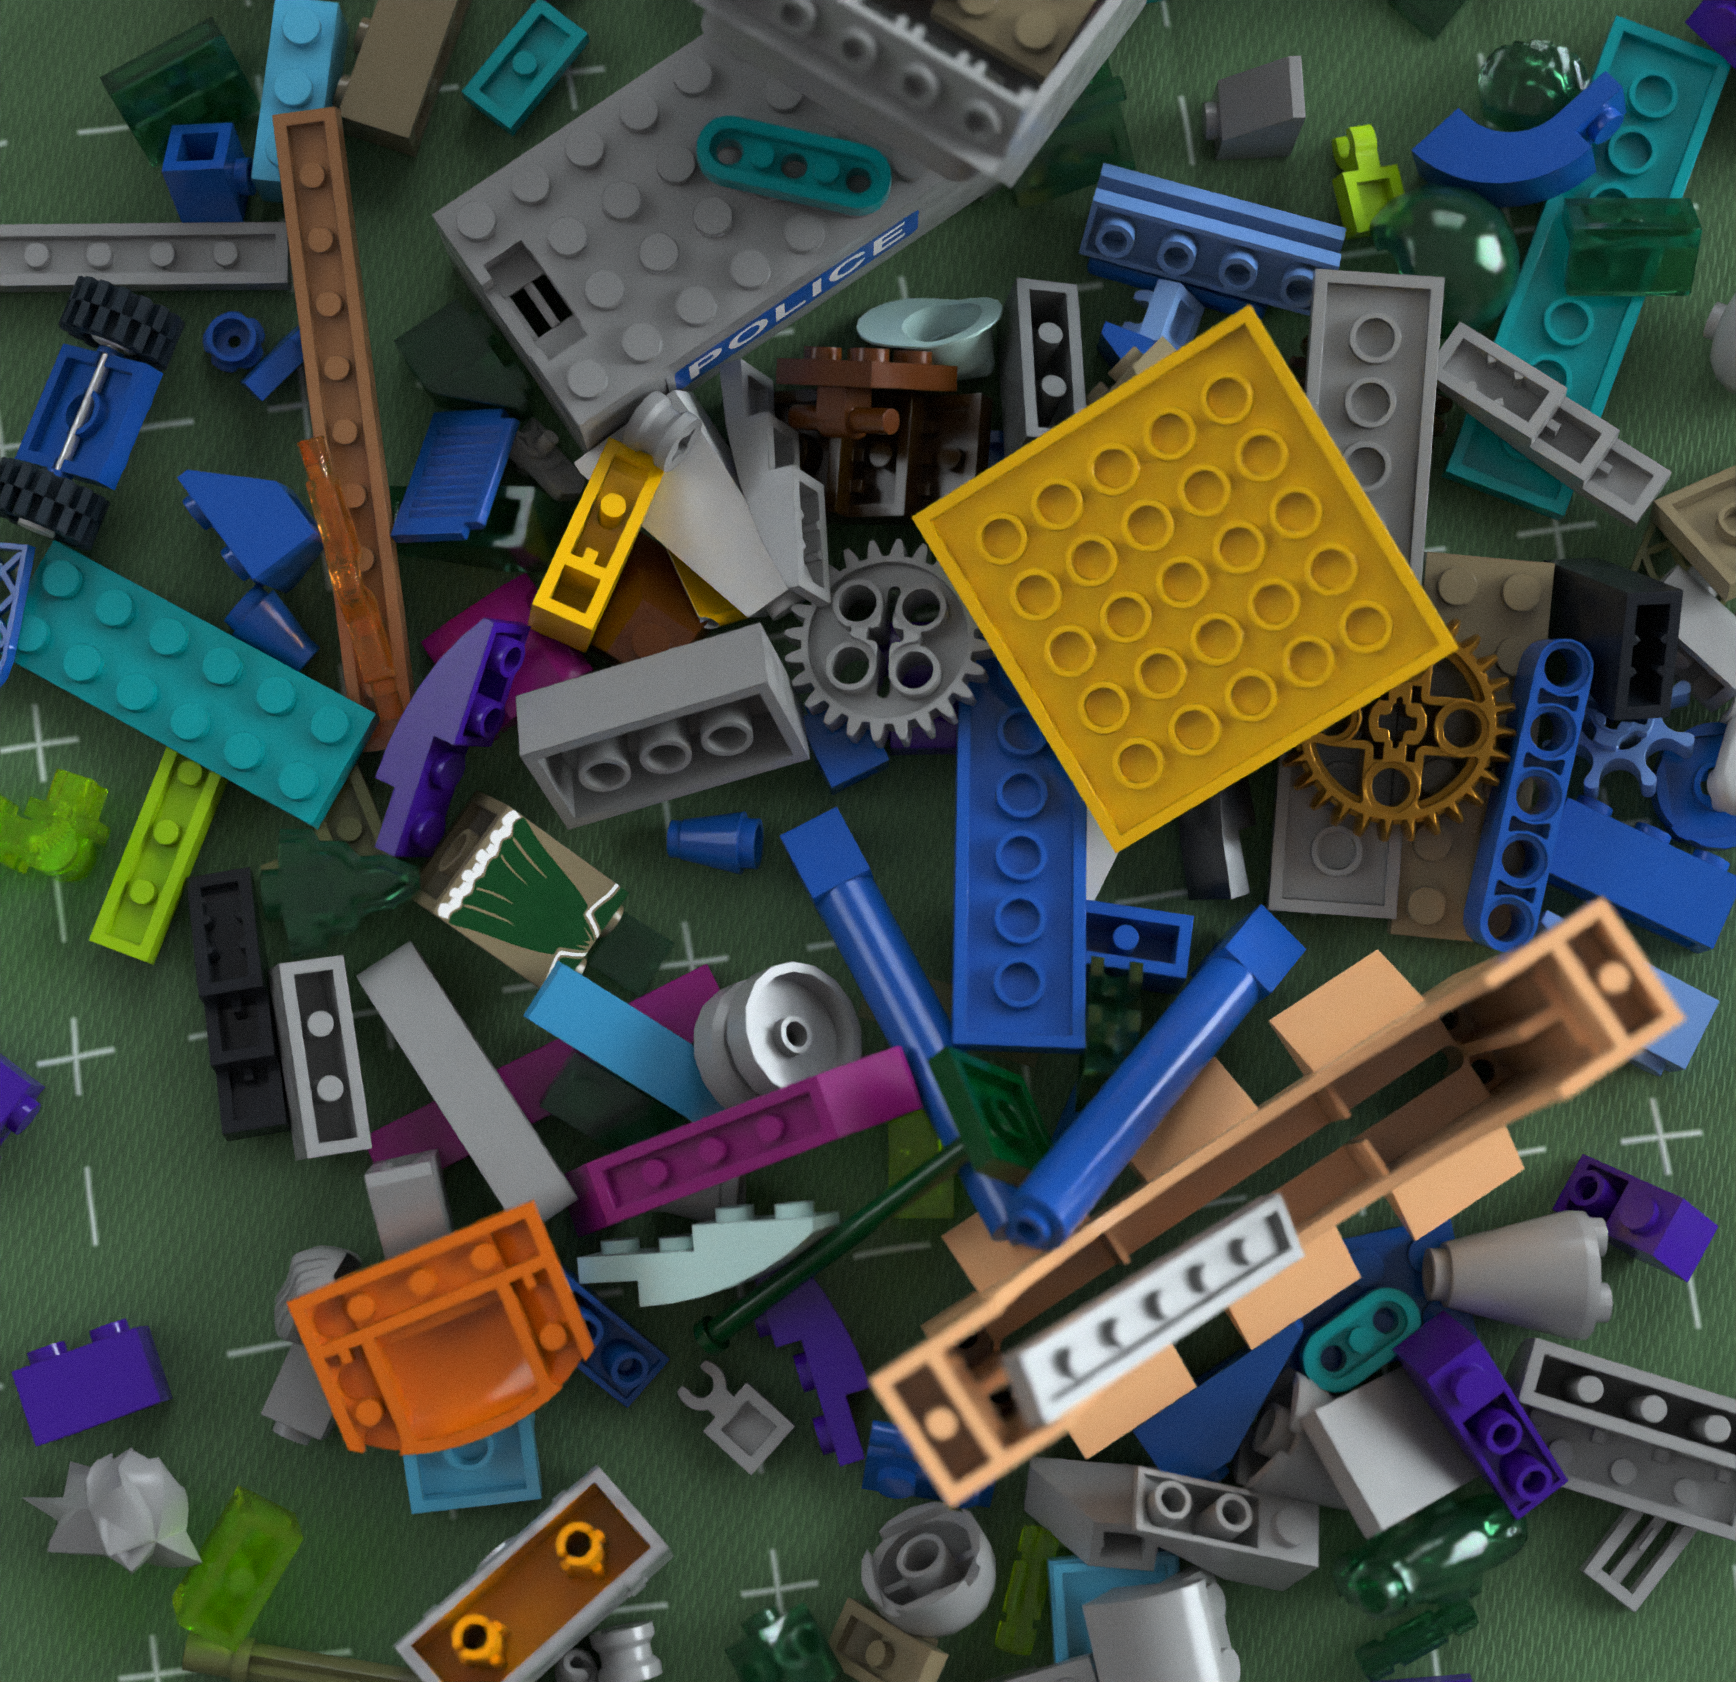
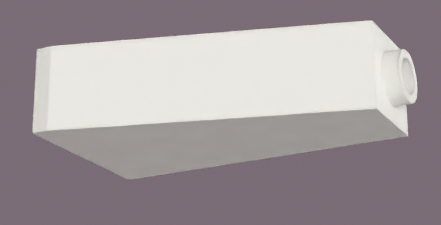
M680 390L671 391L666 396L671 399L672 408L680 413L687 411L693 413L702 420V427L687 456L674 470L664 473L642 527L745 616L754 618L770 615L773 621L778 620L792 612V604H802L805 599L786 587L761 541L738 480L733 454L694 393ZM627 424L609 437L622 442ZM608 438L574 462L579 472L588 480L594 471Z

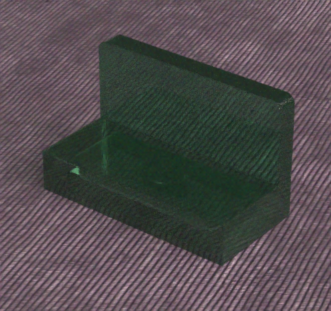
M1565 198L1562 223L1570 244L1564 281L1567 295L1688 296L1692 292L1702 226L1691 198Z

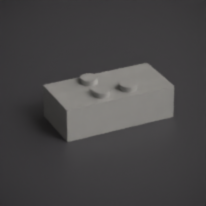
M761 623L680 647L670 648L657 654L516 696L520 757L568 830L810 759L802 699L794 688Z

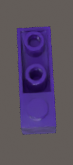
M1442 1310L1392 1349L1421 1396L1517 1521L1568 1482L1567 1477L1481 1341L1447 1312Z

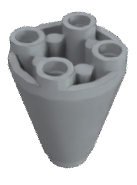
M1564 1210L1444 1241L1439 1248H1427L1425 1250L1422 1262V1284L1425 1297L1428 1301H1440L1443 1307L1565 1339L1587 1340L1594 1331L1596 1322H1608L1612 1314L1610 1286L1608 1283H1601L1600 1257L1605 1256L1608 1246L1606 1223L1603 1218H1590L1585 1211Z

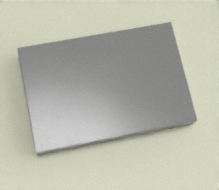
M1403 1366L1299 1419L1366 1539L1389 1528L1481 1475L1421 1396Z

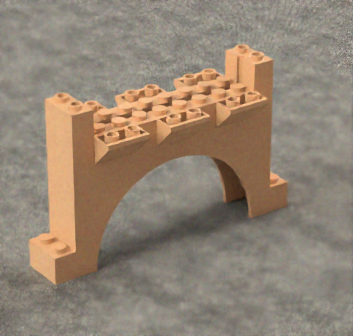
M1604 897L1583 906L1529 943L1455 973L1422 995L1377 949L1268 1021L1304 1075L1302 1078L1257 1107L1214 1056L1129 1161L1128 1165L1141 1184L1091 1217L1087 1214L1060 1248L1053 1251H1045L1031 1248L1024 1244L1012 1246L1008 1240L994 1241L978 1212L943 1234L941 1238L976 1291L973 1290L920 1325L928 1339L870 1376L869 1381L950 1507L1065 1431L1069 1433L1087 1460L1197 1387L1175 1347L1171 1343L1049 1424L1026 1427L1013 1390L1010 1397L1004 1402H995L988 1396L1009 1382L1001 1361L1005 1354L1000 1351L1001 1342L1006 1336L1115 1264L1127 1265L1131 1262L1128 1257L1130 1254L1327 1124L1348 1119L1352 1116L1349 1112L1351 1108L1436 1052H1443L1448 1059V1068L1443 1073L1445 1078L1427 1088L1380 1121L1374 1123L1335 1151L1318 1160L1315 1164L1273 1192L1267 1194H1282L1305 1256L1224 1309L1249 1349L1253 1350L1361 1278L1336 1225L1384 1196L1413 1241H1417L1524 1170V1166L1506 1127L1507 1124L1540 1108L1566 1100L1686 1019ZM1451 1010L1455 1021L1453 1027L1447 1030L1439 1016ZM1476 1060L1485 1062L1490 1069V1077L1485 1084L1482 1083L1471 1066ZM976 1330V1340L970 1347L961 1348L954 1344Z

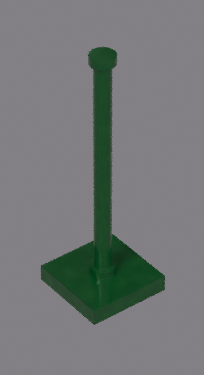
M949 1046L944 1047L928 1059L927 1063L959 1137L716 1317L705 1316L696 1322L693 1326V1333L701 1348L712 1356L721 1354L729 1347V1339L969 1162H971L974 1172L1019 1188L1054 1146L1024 1078Z

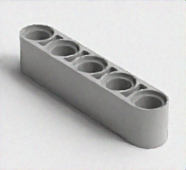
M411 940L356 975L366 994L503 1208L506 1210L534 1199L544 1223L577 1201L579 1198L413 942Z

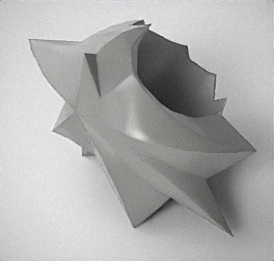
M129 1448L113 1458L111 1453L95 1461L91 1467L70 1461L63 1497H21L58 1521L50 1539L47 1552L109 1557L124 1566L131 1576L144 1563L167 1568L187 1567L203 1563L186 1531L189 1507L185 1488L175 1480L159 1457L149 1459Z

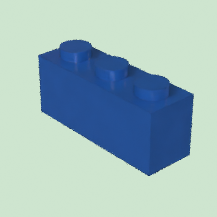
M1578 795L1576 801L1569 797L1566 798L1547 884L1587 903L1604 897L1617 917L1696 954L1712 950L1736 899V875L1727 872L1730 863L1704 850L1694 849L1691 855L1669 845L1672 837L1665 831L1652 825L1636 822L1633 828L1611 818L1614 810L1607 804L1592 797Z
M1086 899V981L1176 995L1187 977L1194 916Z

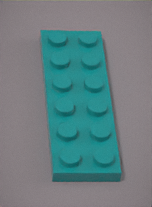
M53 540L29 581L14 660L15 664L317 830L319 829L382 718L369 709L56 540Z

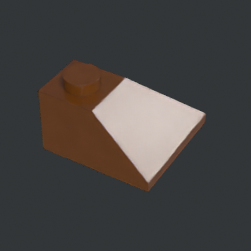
M640 531L588 647L590 651L613 666L703 640L711 631V629L704 628L710 620L700 623V618L696 614L666 548Z

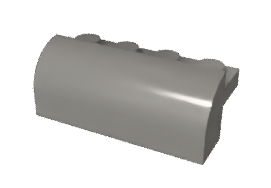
M1526 1338L1523 1340L1511 1360L1504 1379L1567 1477L1568 1482L1561 1486V1488L1736 1542L1735 1399L1539 1338Z
M1189 1565L1160 1583L1114 1587L1082 1606L1099 1682H1239L1241 1668L1239 1658L1231 1647L1224 1617L1226 1612L1224 1593L1216 1582L1215 1574L1197 1565Z

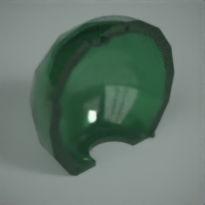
M1428 183L1387 201L1372 219L1369 230L1377 252L1389 251L1397 262L1399 274L1445 277L1440 339H1448L1459 322L1464 323L1478 333L1488 330L1514 297L1519 279V251L1514 231L1505 214L1493 202L1473 189L1455 185Z

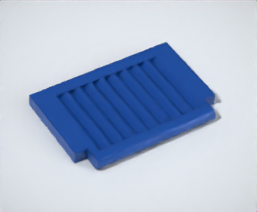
M504 408L434 412L390 535L396 543L462 541L468 539L470 530L484 529L520 422L515 418H509Z

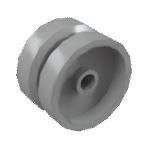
M794 961L769 967L752 975L749 979L736 982L719 990L702 1006L694 1027V1057L702 1081L717 1102L726 1109L816 1074L859 1060L862 1056L861 1027L853 1004L835 979L816 966Z

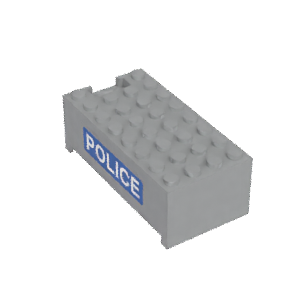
M703 33L432 214L452 266L499 332L501 331L542 390L549 405L585 455L625 426L637 407L652 392L658 390L664 395L669 394L673 390L692 392L719 374V365L741 359L977 198L983 202L1002 189L1003 183L982 170L975 179L968 182L948 180L717 45ZM733 115L868 145L880 151L887 159L892 174L891 191L885 204L874 213L865 216H852L722 187L707 179L699 167L696 151L698 136L703 127L711 120L720 116ZM726 147L720 151L718 158L725 164H734L741 159L743 154L735 147ZM791 161L783 167L782 172L787 177L796 179L803 176L807 169L802 163ZM860 175L851 177L846 183L848 189L855 193L865 192L871 185L866 177ZM544 274L572 312V316L561 323L533 284L535 280ZM522 289L526 291L552 328L539 338L511 299L513 295Z

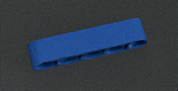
M1541 639L1532 643L1524 650L1517 669L1510 703L1515 704L1516 709L1507 714L1505 726L1516 730V736L1505 738L1501 741L1500 749L1510 755L1511 758L1510 762H1497L1494 775L1500 780L1498 786H1491L1463 913V925L1467 935L1475 943L1500 952H1508L1529 943L1538 925L1593 678L1594 662L1590 652L1582 643L1573 639ZM1555 650L1559 651L1567 662L1565 678L1557 685L1552 684L1547 679L1544 671L1547 657ZM1545 714L1552 722L1553 736L1551 741L1540 749L1531 739L1530 727L1533 720L1539 715ZM1531 777L1538 785L1539 799L1531 810L1524 812L1518 806L1516 791L1524 779ZM1518 840L1525 851V862L1517 873L1509 875L1504 870L1502 854L1511 842ZM1505 904L1511 913V925L1504 935L1494 938L1488 929V918L1495 907Z

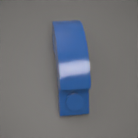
M1604 71L1553 118L1535 128L1518 132H1501L1488 129L1474 122L1460 108H1457L1411 150L1418 175L1430 185L1451 197L1471 204L1488 207L1525 206L1559 196L1581 184L1596 172L1591 144L1593 142L1596 144L1605 142L1621 126L1624 120L1623 115L1627 113L1623 87L1608 72Z

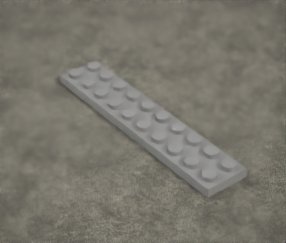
M1315 269L1312 282L1304 394L1417 580L1422 585L1445 277ZM1412 687L1411 703H1413L1414 687ZM1383 694L1374 700H1382ZM1371 702L1361 707L1362 720L1365 710ZM1396 703L1393 704L1390 714L1380 715L1378 719L1379 728L1389 730L1390 741H1396L1398 731L1409 730L1411 725L1410 718L1400 715L1399 705ZM1347 716L1320 732L1328 736L1340 732L1345 726ZM1361 720L1359 730L1352 739L1369 741L1364 733L1363 721ZM1369 741L1374 747L1373 759H1377L1378 742ZM1316 743L1318 754L1329 773L1344 788L1357 795L1356 783L1360 749L1325 746ZM1407 744L1405 761L1407 762L1409 758V744ZM1295 747L1278 756L1266 909L1396 919L1403 837L1400 824L1393 825L1387 842L1379 841L1376 829L1377 823L1375 822L1369 823L1363 836L1353 835L1355 816L1350 814L1339 825L1334 826L1330 824L1331 812L1335 807L1331 802L1313 811L1309 807V803L1317 789L1313 785L1297 791L1292 787L1295 780L1304 773L1301 765L1297 767H1282L1280 761L1289 754L1294 753ZM1392 768L1378 772L1373 778L1371 785L1372 794L1375 800L1384 806L1398 802L1405 790V782L1402 775Z

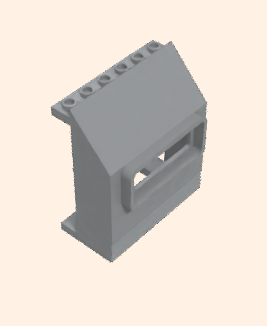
M692 0L705 8L701 19V28L704 34L717 45L948 180L968 182L975 179L982 170L1009 187H1012L1115 49L1128 28L1131 27L1133 21L1135 22L1147 0H1099L1068 52L1042 85L932 20L931 9L937 0Z

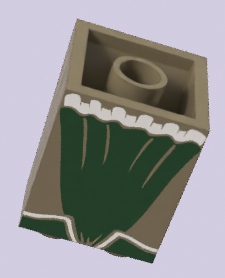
M476 790L435 847L433 856L427 858L403 894L540 989L557 961L562 962L582 975L587 964L585 955L599 936H607L616 927L624 912V907L621 904L629 892L510 806Z

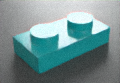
M536 0L461 91L464 100L513 137L590 42L588 33L545 0Z

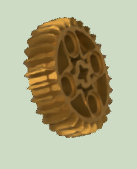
M1454 618L1445 625L1459 647L1458 650L1445 658L1455 666L1465 679L1473 701L1430 696L1433 667L1431 665L1384 693L1382 700H1373L1366 708L1363 720L1361 708L1347 715L1345 726L1340 732L1329 736L1319 732L1295 746V752L1280 761L1282 767H1297L1301 765L1304 771L1293 783L1292 787L1294 790H1302L1312 785L1317 789L1309 803V807L1313 811L1325 806L1328 802L1335 806L1329 819L1330 824L1337 826L1348 814L1355 816L1353 835L1361 837L1367 830L1369 823L1375 822L1377 823L1378 839L1383 842L1389 840L1393 825L1400 824L1404 839L1406 841H1414L1416 822L1423 821L1425 827L1432 835H1438L1441 832L1438 815L1445 812L1452 821L1460 824L1464 821V817L1458 803L1464 799L1474 806L1481 807L1484 804V800L1475 789L1476 785L1479 782L1493 786L1499 785L1500 780L1487 768L1491 761L1510 762L1511 756L1495 747L1497 738L1505 739L1516 736L1515 729L1499 725V715L1512 712L1516 707L1514 703L1496 701L1495 693L1501 691L1510 683L1508 678H1492L1489 680L1486 671L1491 669L1498 661L1496 654L1476 659L1472 654L1482 640L1478 634H1474L1461 643L1455 639L1460 628V620ZM1412 687H1416L1415 699L1418 703H1411ZM1396 703L1399 705L1400 715L1410 718L1411 725L1409 730L1398 731L1396 741H1390L1389 730L1379 728L1378 719L1380 715L1390 714L1393 704ZM1422 705L1437 706L1430 714L1427 723L1426 713ZM1459 709L1466 711L1472 716L1476 727L1473 739L1462 747L1450 744L1443 733L1445 719L1450 713ZM1361 720L1363 721V730L1368 740L1378 742L1377 759H1373L1374 747L1372 743L1365 740L1352 739L1359 730ZM1427 728L1428 738L1433 747L1414 746L1409 753V762L1405 761L1407 744L1417 745L1424 737ZM1316 743L1325 746L1360 749L1356 783L1357 795L1344 788L1329 773L1318 754ZM1424 755L1467 757V761L1461 771L1447 786L1437 793L1418 801L1421 792ZM1392 768L1402 775L1405 782V790L1398 802L1384 806L1375 800L1371 785L1373 778L1378 772Z

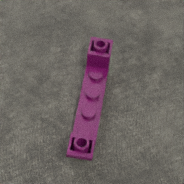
M899 1045L816 1074L588 1162L565 1173L564 1176L579 1198L568 1206L578 1238L826 1143L924 1108L902 1046Z

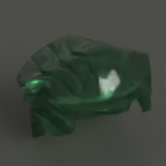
M1530 39L1526 42L1513 41V44L1498 47L1483 63L1478 82L1479 106L1484 119L1505 132L1528 130L1544 124L1558 114L1589 86V76L1581 59L1576 53L1568 51L1567 46L1553 45V41Z

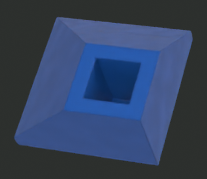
M186 470L177 477L189 493L182 500L184 506L203 529L208 530L213 527L221 536L227 546L220 550V553L229 567L243 581L251 578L255 584L261 587L266 585L288 593L297 586L330 541L296 493L291 488L277 481L195 470Z

